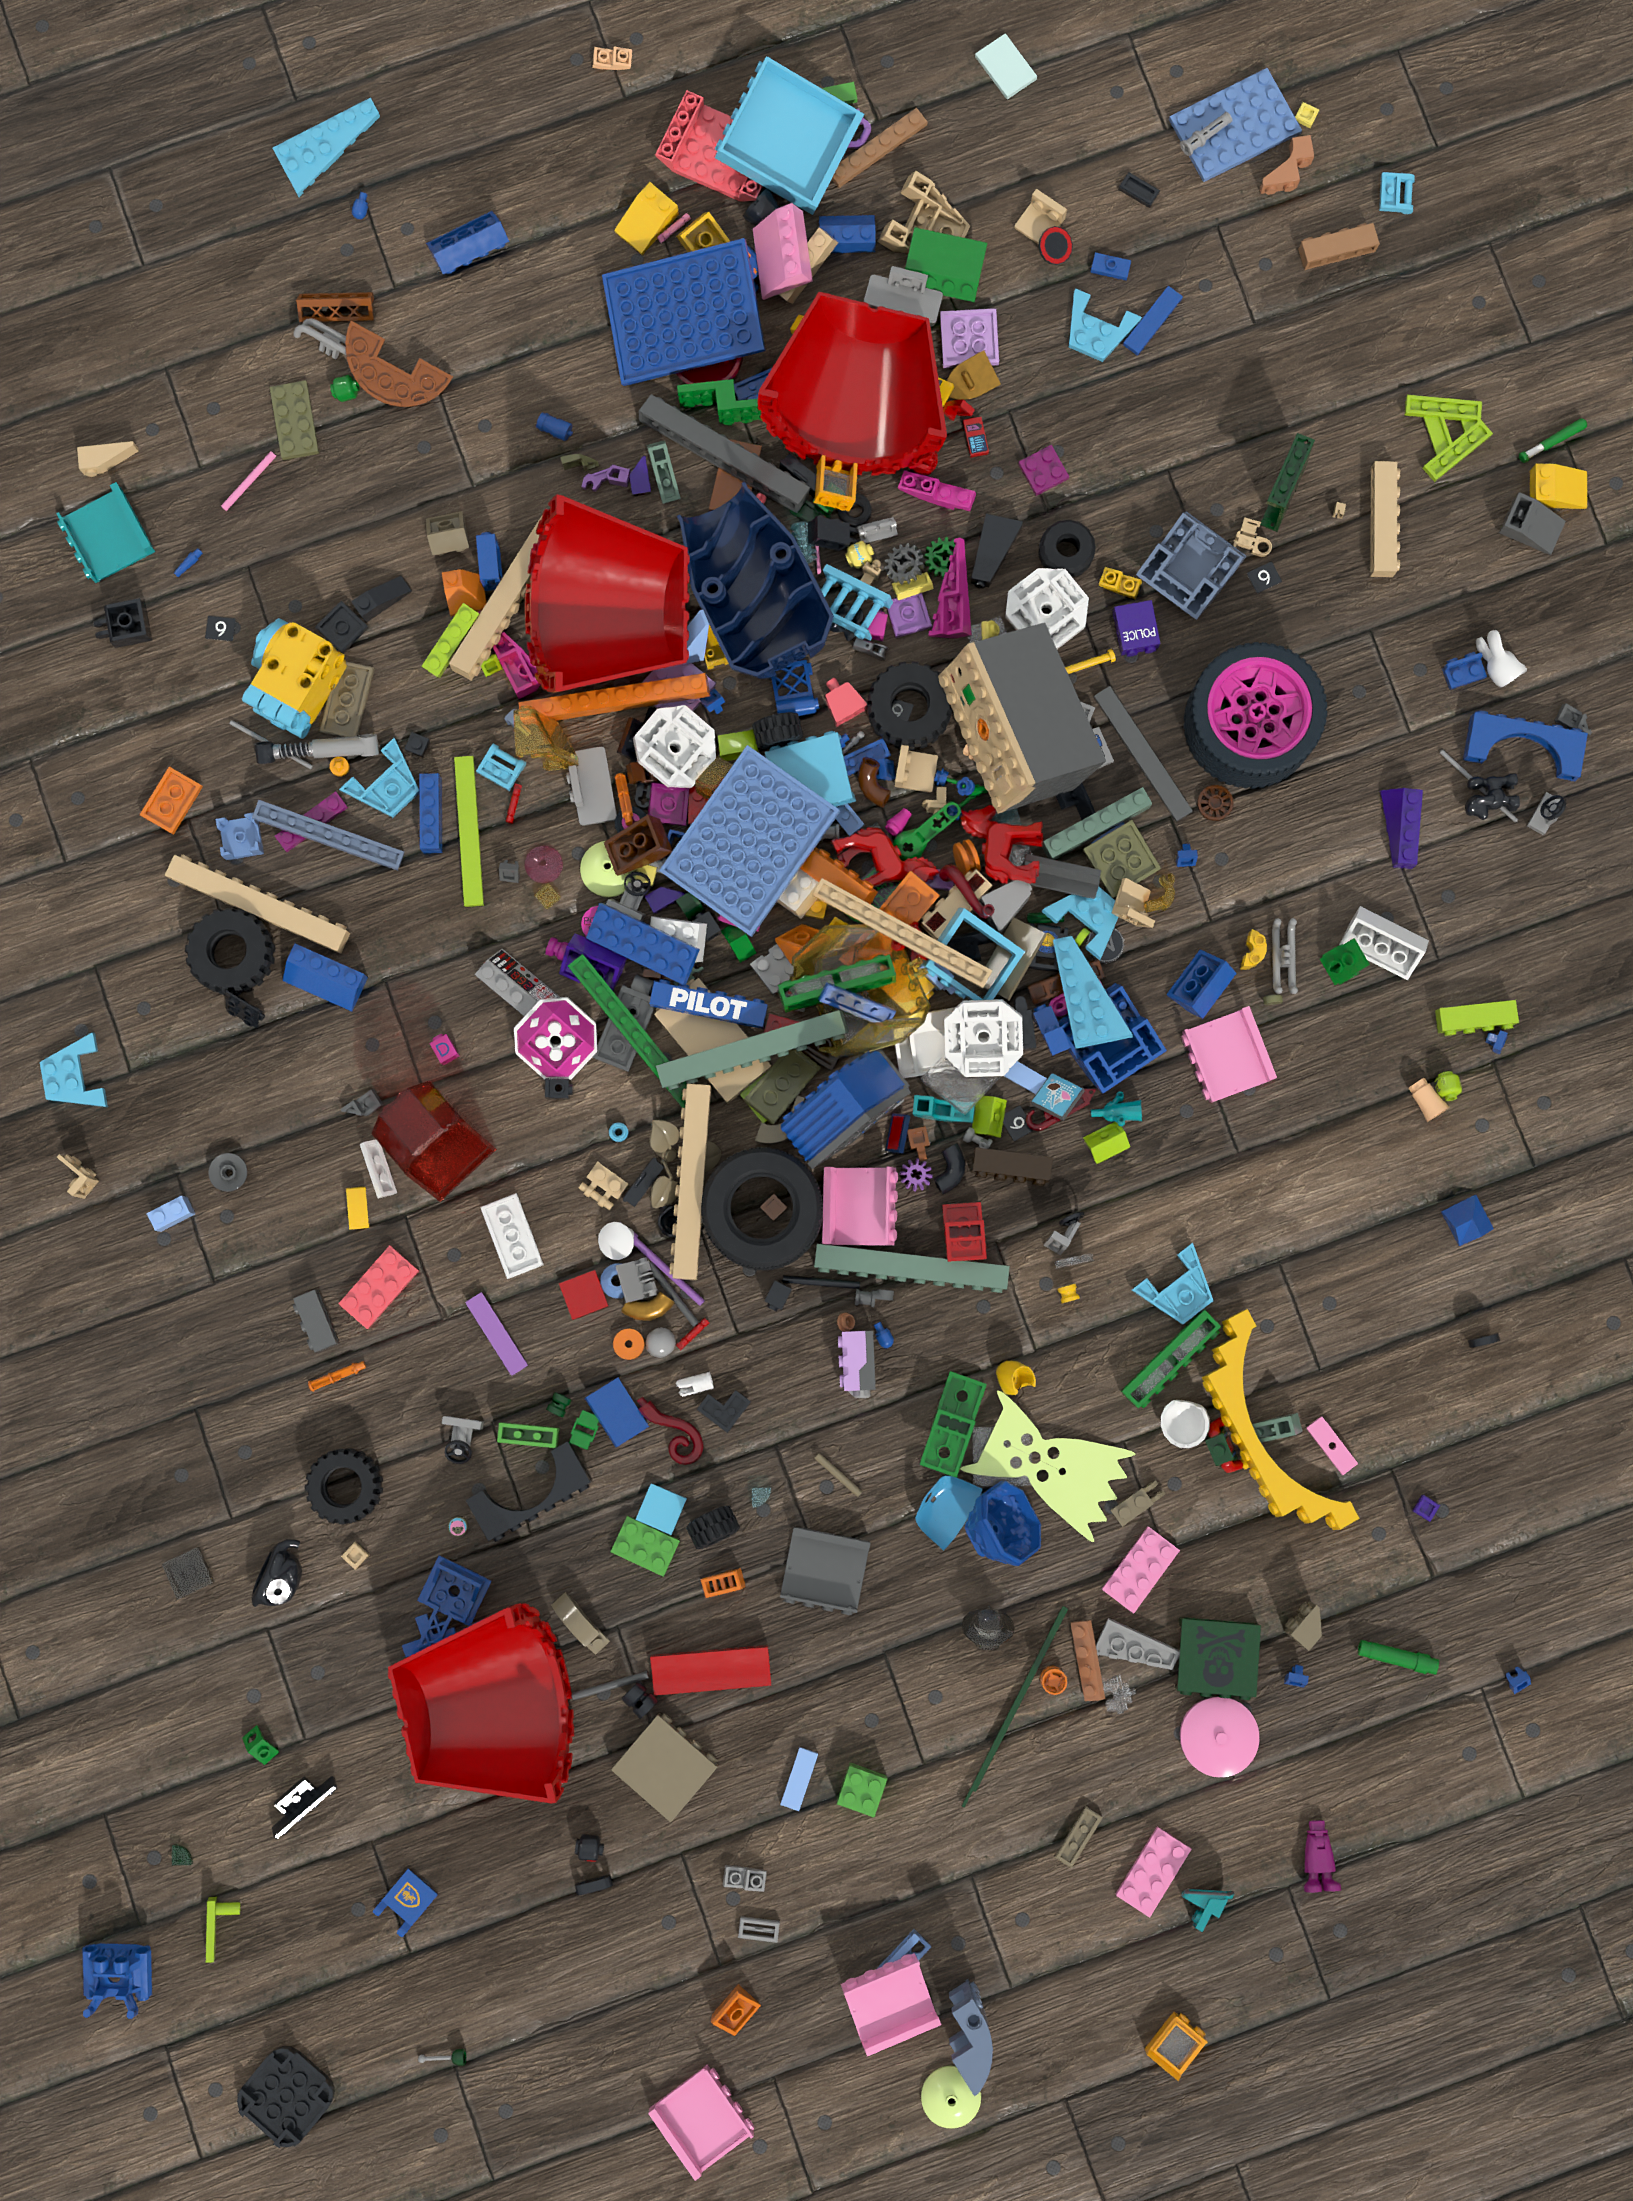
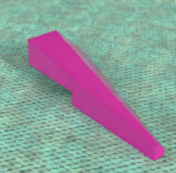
M502 632L498 644L494 645L493 649L518 699L539 688L541 684L535 678V672H538L536 666L530 664L529 656L505 632Z

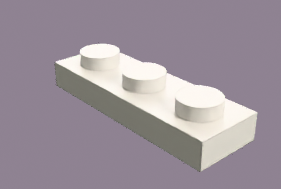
M375 1139L361 1143L360 1147L377 1198L396 1194L397 1191L380 1140Z

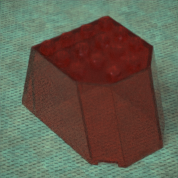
M430 1081L408 1087L400 1092L397 1098L391 1104L386 1105L378 1115L371 1133L405 1175L440 1202L497 1150L458 1107Z

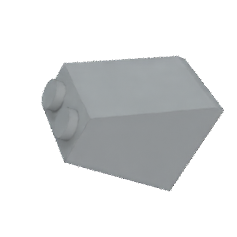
M1014 880L981 897L980 903L983 907L986 904H991L995 908L994 914L987 918L991 928H994L1000 934L1004 931L1029 900L1030 891L1032 890L1029 883Z

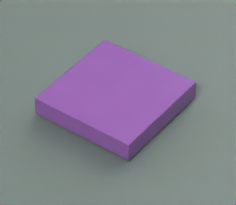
M922 593L901 600L897 598L892 599L893 604L890 609L887 608L895 638L932 628Z

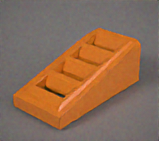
M741 1568L701 1579L706 1598L741 1590L745 1587ZM725 1577L728 1578L730 1587H727ZM717 1579L720 1580V1584H721V1587H722V1589H720V1590H719V1586H718ZM709 1581H712L713 1583V1592L711 1591Z

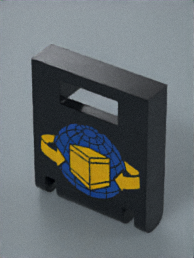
M1038 924L1037 929L1045 932L1047 936L1028 969L1059 973L1053 940L1067 937L1068 928L1064 927L1063 933H1060L1061 927ZM1036 957L1055 959L1054 965L1035 963Z

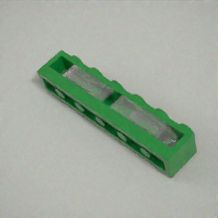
M890 954L885 956L878 955L871 960H859L853 965H841L831 971L823 970L813 976L805 975L795 981H784L778 985V994L784 1012L787 1013L823 1003L819 1001V997L826 982L856 994L896 983V972Z
M1202 1310L1120 1392L1136 1408L1146 1407L1151 1401L1150 1397L1154 1393L1156 1395L1165 1388L1163 1384L1168 1379L1172 1381L1179 1374L1177 1370L1181 1366L1186 1367L1192 1361L1191 1356L1195 1352L1199 1354L1206 1347L1204 1343L1209 1338L1213 1340L1220 1333L1218 1329L1221 1326L1206 1310Z

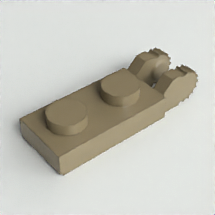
M1156 1480L1144 1488H1140L1110 1510L1122 1527L1165 1495L1163 1490L1157 1492L1151 1498L1146 1494V1492L1157 1486L1158 1482Z

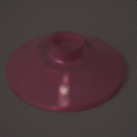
M536 847L526 857V872L535 882L550 883L557 879L562 872V858L558 851L552 847ZM542 860L547 862L545 866H540Z

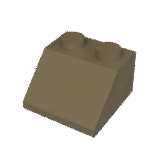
M463 511L426 519L427 538L432 556H441L452 551L461 552L469 548Z

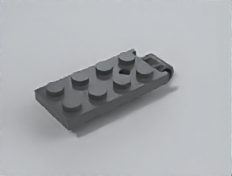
M636 974L631 988L622 985L618 998L628 1011L631 1009L636 1010V1014L633 1017L646 1032L655 1007H651L649 1004L651 998L649 995L653 989L654 981ZM608 1019L593 1059L629 1072L637 1052L613 1022Z

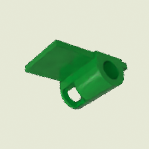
M1355 938L1323 954V957L1320 959L1334 985H1340L1360 974V970L1370 965Z

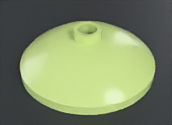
M605 841L591 846L584 854L580 865L581 877L586 887L594 894L602 897L619 896L625 891V877L631 872H637V869L617 876L605 848ZM605 864H611V868L605 869ZM630 878L627 879L626 885H628V882H631Z
M944 2066L933 2071L925 2080L921 2091V2101L926 2115L932 2122L944 2128H959L969 2123L977 2114L981 2103V2093L979 2092L976 2096L972 2094L956 2066ZM950 2098H954L955 2103L950 2104L948 2103V2100Z

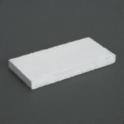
M517 1193L480 1207L507 1279L544 1265Z

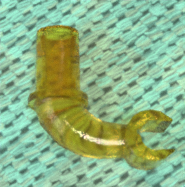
M1172 873L1167 875L1169 881H1166L1165 875L1160 876L1159 882L1165 887V894L1160 896L1159 899L1144 902V909L1147 913L1157 910L1166 911L1173 903L1175 897L1173 887L1175 877Z

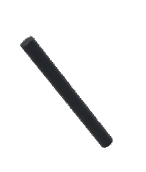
M783 1275V1283L860 1289V1282Z

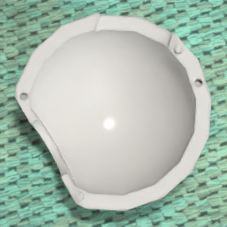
M1173 1400L1163 1410L1161 1428L1164 1436L1170 1443L1179 1448H1191L1199 1445L1206 1438L1210 1429V1418L1207 1410L1202 1405L1190 1401Z

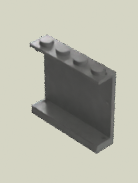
M794 1526L780 1598H784L783 1602L795 1604V1601L803 1602V1606L814 1608V1605L822 1606V1610L833 1612V1609H839L842 1614L852 1615L853 1612L857 1613L870 1541Z

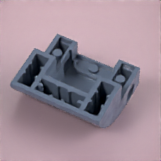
M1186 511L1182 513L1162 543H1158L1136 575L1197 620L1246 558V555Z
M967 1979L966 1982L949 1992V1998L954 2004L951 2008L952 2014L962 2028L961 2031L949 2038V2044L955 2052L951 2055L953 2063L972 2094L976 2096L988 2078L992 2064L993 2047L986 2013L980 1999V1991L974 1981L970 1983Z

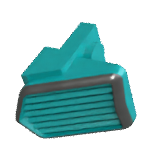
M1188 1888L1182 1892L1181 1896L1201 1907L1200 1911H1195L1191 1920L1194 1922L1193 1926L1203 1932L1210 1916L1213 1914L1219 1918L1228 1899H1232L1235 1892Z

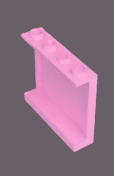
M708 2064L651 2106L648 2112L695 2181L702 2176V2172L745 2139L754 2137L753 2129L755 2127L749 2118L745 2119L740 2104L731 2099L730 2090L725 2084L722 2086L718 2080L720 2077L714 2068L710 2069Z

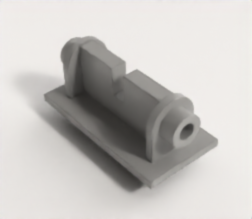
M893 517L857 526L860 540L865 543L898 535L896 521Z

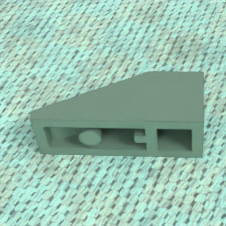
M665 440L646 445L662 503L681 499Z
M1298 1413L1252 1423L1260 1442L1294 1436L1303 1432Z

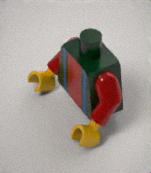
M1221 1417L1211 1422L1205 1442L1215 1465L1222 1467L1226 1473L1249 1468L1247 1462L1243 1461L1242 1458L1238 1459Z

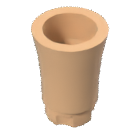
M1422 1078L1408 1088L1427 1122L1450 1108L1436 1093L1430 1083H1427L1425 1078Z

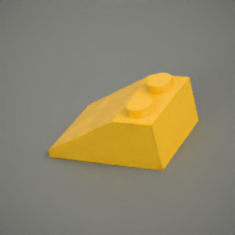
M649 182L637 195L614 231L643 255L657 240V237L679 216L678 205Z
M710 212L703 213L676 236L687 252L730 242Z
M1535 464L1530 470V497L1538 500L1547 508L1586 509L1587 471L1557 464Z

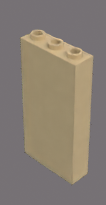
M699 978L696 980L692 979L686 984L689 985L690 989L697 990V987L707 989ZM661 1008L655 1009V1017L687 1056L748 1038L735 1023ZM759 1060L752 1062V1066L741 1068V1065L734 1067V1071L723 1074V1071L716 1072V1077L707 1080L725 1102L729 1104L772 1066L768 1061L760 1063Z

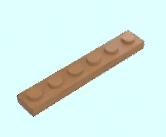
M915 108L842 160L832 177L833 182L838 188L842 187L926 127L927 120Z

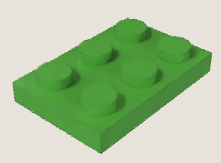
M627 1516L611 1553L664 1577L680 1540Z

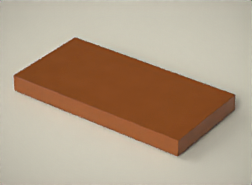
M728 439L735 444L742 445L744 449L760 457L762 446ZM718 468L709 511L715 510L732 499L741 489V483L743 482ZM746 484L747 487H748V488L750 489V491L752 492L753 487H751V486H749L748 484Z

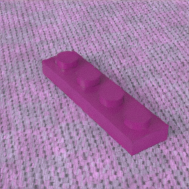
M335 791L303 816L327 824L348 807ZM285 830L275 835V838L286 852L306 839Z

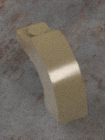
M797 1095L791 1111L793 1112L795 1110L794 1107L800 1102H804L805 1098ZM761 1123L755 1142L773 1145L789 1139L786 1136L787 1134L781 1130V1124L767 1125Z
M566 1592L551 1605L570 1632L595 1655L610 1642L608 1637L589 1620L578 1603Z

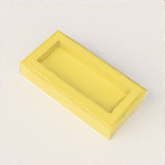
M928 573L916 575L917 580L910 579V584L907 581H904L903 585L899 581L892 583L897 599L901 600L934 589Z

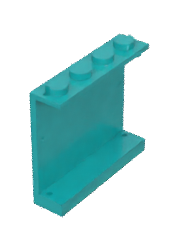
M117 482L110 485L112 492L64 517L59 512L56 513L59 518L57 521L62 531H66L68 535L65 537L71 547L74 546L76 550L74 553L79 563L82 562L85 567L82 569L84 574L95 583L155 552L128 499Z

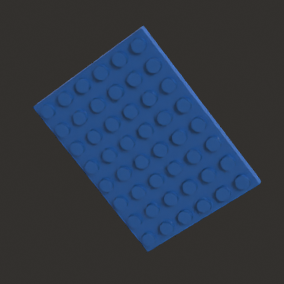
M744 238L602 275L619 374L623 386L766 351L747 243Z

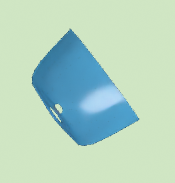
M941 1477L924 1497L915 1517L916 1523L944 1551L968 1519L969 1512L974 1509L975 1501L981 1495L982 1488L956 1477ZM932 1492V1494H931L930 1498L928 1499V1501L925 1502L926 1499H927V1497H928V1495ZM935 1496L936 1500L934 1502H931L932 1498Z

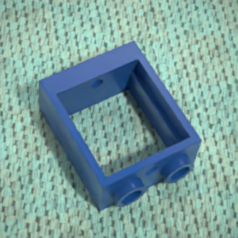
M484 532L476 536L479 575L484 590L492 591L497 588L503 578L500 545L495 534Z

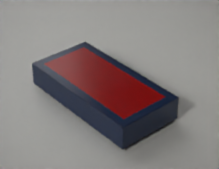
M892 1113L885 1151L894 1153L904 1152L910 1121L909 1115Z

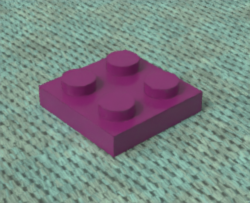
M1052 445L1018 463L1035 496L1069 479V475Z
M651 783L648 815L659 818L663 824L686 826L689 788L666 787L664 784Z

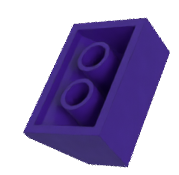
M575 933L567 944L559 974L579 982L567 966L583 954L614 992L627 958Z

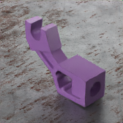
M612 465L608 469L593 474L588 473L583 479L582 489L586 490L587 485L591 483L593 484L592 491L596 492L602 482L606 480L610 484L627 487L629 475L631 474L630 469ZM613 473H619L618 478L612 477Z

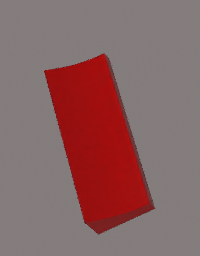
M768 1645L655 1654L650 1657L654 1695L771 1686Z

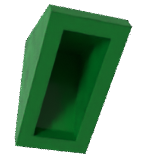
M729 925L721 930L740 963L757 954L743 930L733 925Z

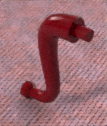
M952 864L943 866L939 871L940 879L945 882L952 881L978 916L988 918L994 914V906L986 904L983 907L958 867Z

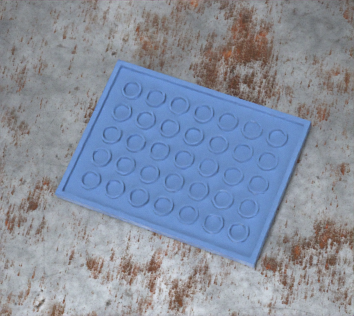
M747 745L659 871L752 937L838 816L840 810Z

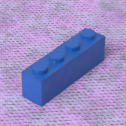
M438 773L419 774L420 850L423 853H442V778Z

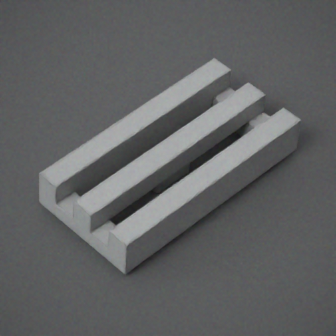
M741 1916L738 1938L777 1943L780 1921ZM744 1922H745V1923L768 1925V1926H775V1929H774V1928H766V1927H758V1926L744 1925ZM743 1930L774 1933V1937L743 1933Z

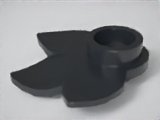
M841 604L836 614L845 618L851 607ZM861 608L857 611V617L851 621L857 625L864 618ZM834 622L832 623L830 631L836 633L844 632L847 641H851L856 637L854 632Z

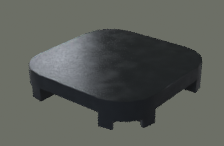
M280 2046L266 2057L240 2089L237 2095L238 2112L242 2118L246 2116L274 2141L273 2145L278 2148L296 2146L331 2105L335 2095L334 2084L322 2070L299 2050L292 2046Z

